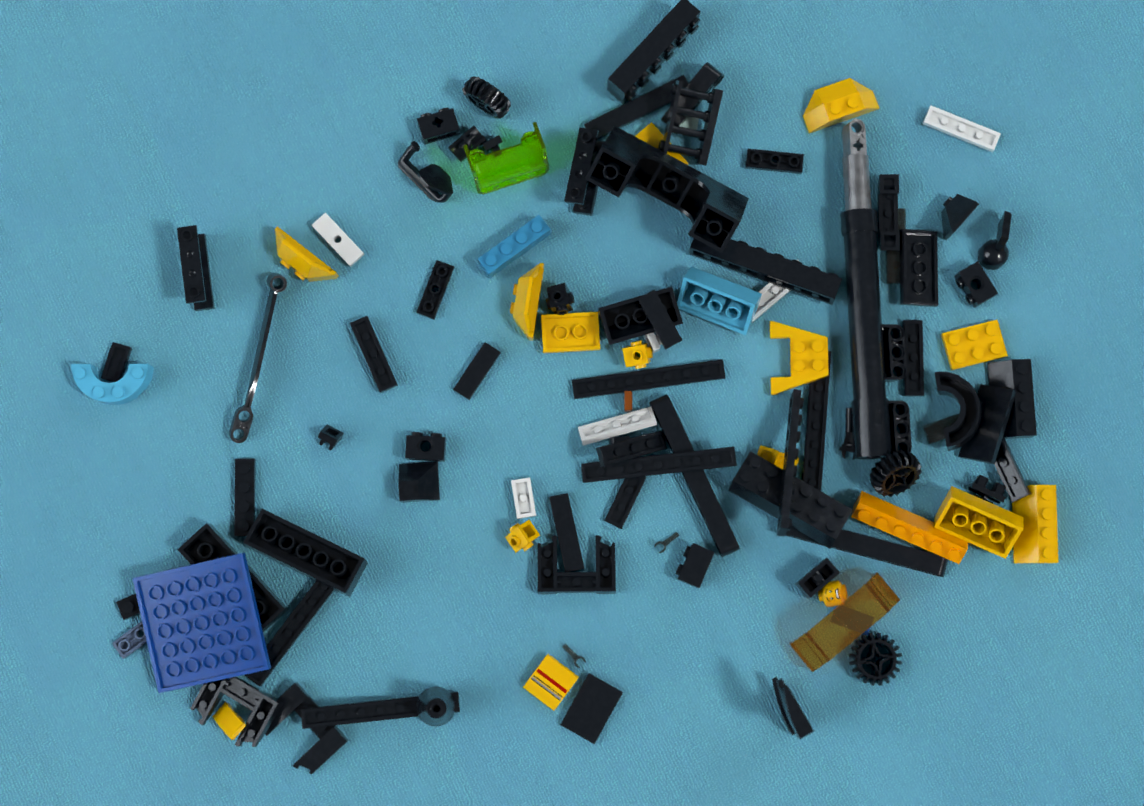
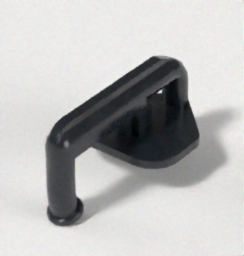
M412 141L398 161L399 168L431 200L439 203L446 202L453 194L451 177L436 164H431L418 170L409 161L412 155L420 150L419 144Z

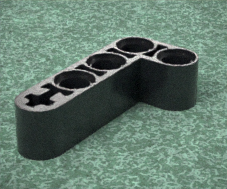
M707 62L686 88L709 93L712 88H715L722 81L724 74ZM680 95L678 106L695 110L702 100ZM670 108L661 118L665 124H667ZM676 114L673 125L680 126L688 116Z

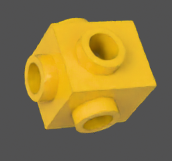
M642 340L630 342L631 346L622 348L626 367L644 368L647 367V363L651 362L650 358H653L651 347H648L647 343H642Z
M528 520L521 525L517 523L509 529L510 533L505 538L515 553H517L521 549L525 552L534 545L532 542L540 534L531 521Z

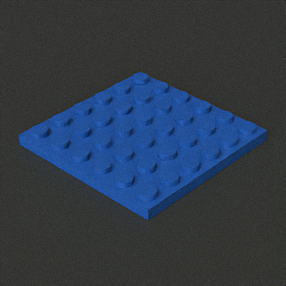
M245 552L132 578L158 693L271 669Z

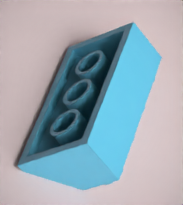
M691 267L684 276L677 305L679 310L746 335L757 311L762 294Z

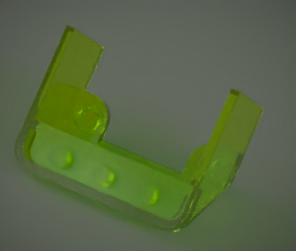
M536 122L533 123L534 132H526L521 138L520 144L486 155L484 151L479 149L469 152L467 144L463 145L478 194H487L542 176L549 171L546 147Z

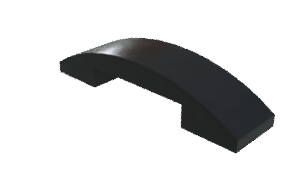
M899 174L879 175L878 236L880 251H900V231H898Z

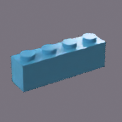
M538 215L478 258V262L489 278H491L551 235V229L542 217Z

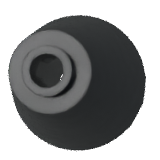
M442 687L426 689L420 694L416 703L419 718L429 726H442L453 717L456 708L454 697L448 690ZM436 704L440 706V711L438 712L433 711V706Z

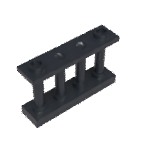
M676 80V84H672L671 87L672 102L663 140H660L658 149L666 154L669 151L692 156L696 159L697 164L706 166L723 90L713 88L712 92L705 93L682 88L683 81ZM680 95L707 101L709 103L708 111L702 112L679 107ZM679 114L702 119L705 122L704 129L699 131L673 125L675 115ZM671 133L698 138L701 141L699 148L691 149L669 144Z
M579 127L564 199L565 202L574 203L573 212L575 214L593 215L598 186L585 180L604 144V141H597L599 131L595 129Z
M197 225L178 227L177 233L186 304L194 303L195 311L215 309L206 235L198 234Z

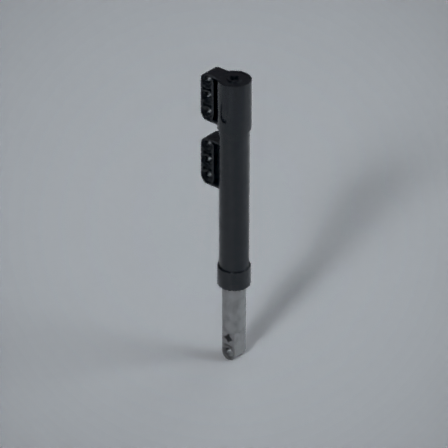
M853 119L842 129L845 211L840 216L841 234L844 237L853 388L851 404L855 459L885 458L887 454H892L893 451L898 452V444L903 452L908 450L910 453L912 449L909 406L904 401H888L885 382L901 380L907 374L905 333L900 325L882 324L876 234H878L877 211L871 209L866 131L862 120ZM851 126L855 128L856 133L853 132ZM891 331L894 333L895 338H892ZM892 350L895 351L896 357L892 355ZM893 368L897 371V376L893 374ZM895 407H898L899 415L896 413ZM897 425L900 427V434L896 430Z

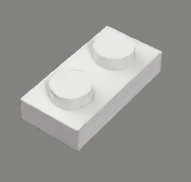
M530 477L511 480L517 519L536 516Z

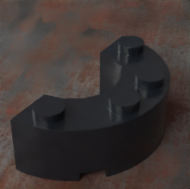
M935 372L939 395L952 397L960 405V415L957 421L951 426L944 428L946 446L948 451L965 445L977 432L981 422V405L975 389L965 379L950 372Z

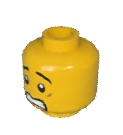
M839 580L830 581L818 591L819 601H823L826 607L843 605L845 600L848 599L846 585H842Z

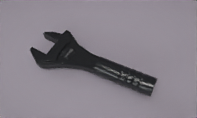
M846 408V436L839 450L842 452L843 458H845L846 451L853 452L852 460H854L852 408Z

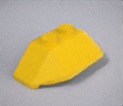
M848 78L816 89L803 114V119L810 134L878 110L879 105L872 90Z
M278 226L275 228L277 255L284 267L287 269L293 268L296 271L294 274L302 281L307 279L309 282L338 278L337 272Z
M539 263L518 279V284L514 283L513 295H516L515 302H511L510 313L513 314L514 321L530 341H533L544 263Z

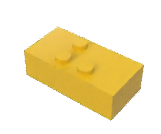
M951 486L934 516V528L1006 559L1024 529V520L1022 516Z

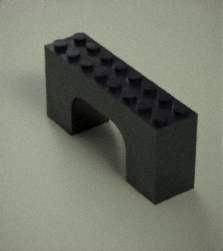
M614 126L605 140L585 180L617 197H620L624 188L633 187L672 206L691 220L692 226L688 233L689 236L720 253H723L741 222L749 199L617 126Z

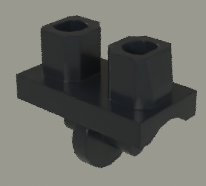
M473 126L448 148L462 162L486 142V138Z
M978 475L967 488V490L978 494L974 496L992 504L993 502L997 504L1003 503L1006 498L1003 496L1005 491L1004 485L994 483L992 489L989 490L985 488L989 479L982 475Z

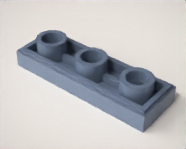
M142 621L112 643L123 659L147 643L145 632L142 637L139 635L140 630L144 632Z

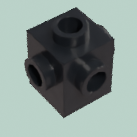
M565 283L547 287L548 298H546V304L548 309H551L557 315H565L568 311L573 310L574 296Z

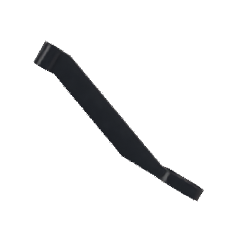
M271 273L267 277L266 282L271 289L244 405L236 409L229 430V436L235 443H242L247 439L253 421L251 404L261 370L277 294L284 291L287 287L286 279L279 273ZM280 278V285L273 287L274 279ZM240 412H249L248 419L244 421L240 420ZM236 429H241L244 432L243 436L239 439L233 437Z

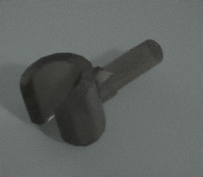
M677 532L664 541L656 542L655 546L659 543L664 546V549L659 553L664 552L667 548L666 546L679 536Z
M567 644L563 646L573 658V663L576 667L580 668L576 664L579 658L586 663L585 658L574 653Z

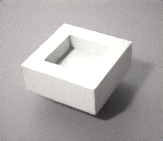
M654 332L646 334L644 337L648 347H651L652 353L658 352L662 343L657 334L655 335Z

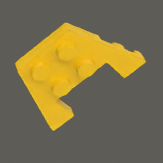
M770 321V339H790L791 377H771V396L829 376L828 337Z

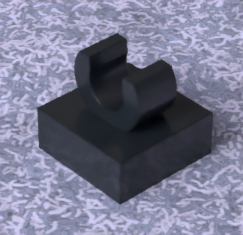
M500 135L483 143L482 147L485 152L491 149L492 154L496 157L502 153L498 145L503 141Z
M327 424L319 433L320 445L322 446L327 442L330 444L329 450H332L342 439L344 433Z

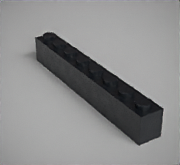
M693 238L689 254L830 305H833L842 278H839L835 273L822 272L815 266H805L798 260H788L781 254H771L761 247L754 248L749 246L744 241L737 242L730 239L723 253H720Z

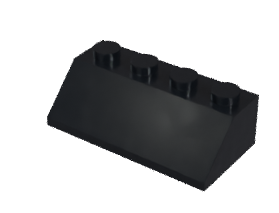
M669 287L656 291L674 326L683 324L673 288ZM642 296L598 308V314L609 345L655 332L638 301V298Z
M1014 359L987 363L989 386L1017 391L1004 431V438H1031L1036 436L1031 359Z

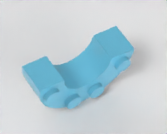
M71 364L73 378L80 390L90 398L109 405L125 404L138 398L149 386L154 367L150 364H129L128 371L123 378L117 382L107 383L101 380L97 367L92 364Z

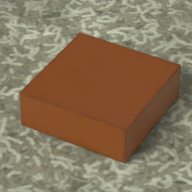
M624 391V413H629L632 411V392Z

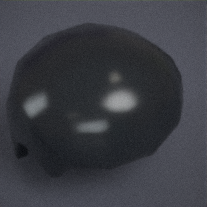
M996 239L987 241L978 250V260L981 266L989 270L1000 268L1006 263L1009 256V250L1006 245L1002 251L995 250Z

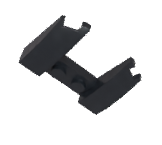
M596 535V572H557V536H552L553 542L542 547L538 543V594H615V543H612L610 547L600 542L602 537Z
M238 677L204 683L190 708L191 711L198 709L202 718L198 721L199 724L205 725L225 694L252 710L246 726L241 731L235 745L242 746L243 742H253L252 747H257L284 702L268 693L260 691Z
M773 678L772 682L778 707L791 735L796 734L797 738L802 739L814 732L783 679Z
M295 682L278 698V700L284 703L265 735L268 736L294 711L301 717V709L319 707L298 682ZM336 725L310 728L320 740L292 766L297 769L299 766L310 769L309 774H313L349 740Z

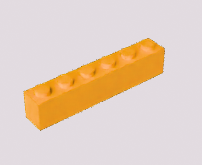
M864 491L860 492L853 506L852 518L957 564H960L968 550V542L934 528V522Z

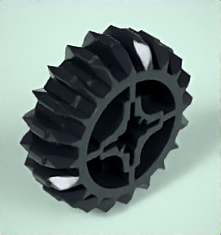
M475 76L470 77L464 84L463 94L480 110L499 119L508 113L511 107L510 100L494 85Z
M899 450L898 452L893 451L890 455L887 454L885 458H880L881 461L875 463L876 467L871 469L872 473L869 475L871 485L876 492L884 497L887 495L892 497L894 494L898 496L899 493H904L906 489H910L911 485L916 484L915 480L920 478L919 475L922 471L920 462L915 455L909 453L908 450L904 452Z
M869 633V639L862 635L861 639L863 642L855 641L858 648L851 646V649L856 651L855 654H849V657L854 658V661H850L849 665H856L851 671L853 673L859 671L856 678L860 679L864 676L863 683H867L870 679V685L872 686L875 685L876 680L879 686L883 683L882 679L889 683L888 676L893 679L896 677L893 670L900 672V669L895 667L896 664H902V661L897 660V657H901L902 654L895 653L899 646L892 647L895 641L891 639L887 642L888 635H884L882 639L881 633H876L875 638L873 633ZM876 643L885 646L889 654H881L878 647H876ZM870 644L869 654L860 659L863 649ZM875 653H876V656L884 657V658H881V659L877 660V661H876V663H877L876 665H875V662L867 661V660H870L871 658H874V654H875ZM890 660L889 667L881 674L882 664ZM862 664H870L873 671H875V676L868 674L863 669Z

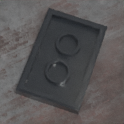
M589 673L560 725L595 744L623 692Z

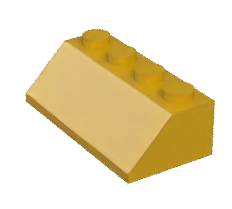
M1027 485L1031 494L1012 502V512L1022 516L1024 520V529L1013 546V563H1058L1056 485Z

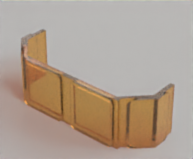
M876 572L871 575V578L861 588L809 631L796 640L790 641L789 645L807 668L814 672L885 616L900 599L879 573Z

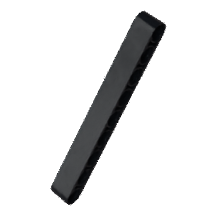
M666 394L650 401V406L672 453L694 451L669 396ZM704 470L682 472L721 557L739 550L738 542Z
M791 527L790 531L787 530L785 534L788 537L822 545ZM841 530L831 547L939 577H944L948 559L937 554L846 530Z

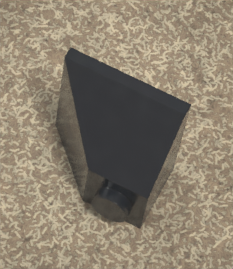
M959 194L954 198L950 196L943 204L945 208L941 212L943 238L945 240L959 228L979 203Z
M438 462L399 464L400 502L440 500Z

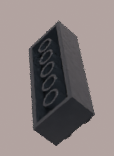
M680 0L608 78L607 91L623 105L627 101H632L637 94L636 91L640 87L644 88L649 82L648 78L652 74L658 73L662 67L661 64L665 60H670L674 54L673 51L677 47L683 46L687 40L685 38L689 33L691 35L695 33L699 27L701 11L688 0Z
M750 451L732 480L728 491L778 519L783 469ZM793 477V483L796 484L794 495H791V501H794L793 511L789 515V518L792 519L791 527L831 549L853 509L797 477Z
M261 509L243 542L248 548L348 597L351 596L368 564L365 558L264 509Z
M209 523L201 527L177 549L191 565L238 554L215 527ZM248 565L264 633L288 608Z

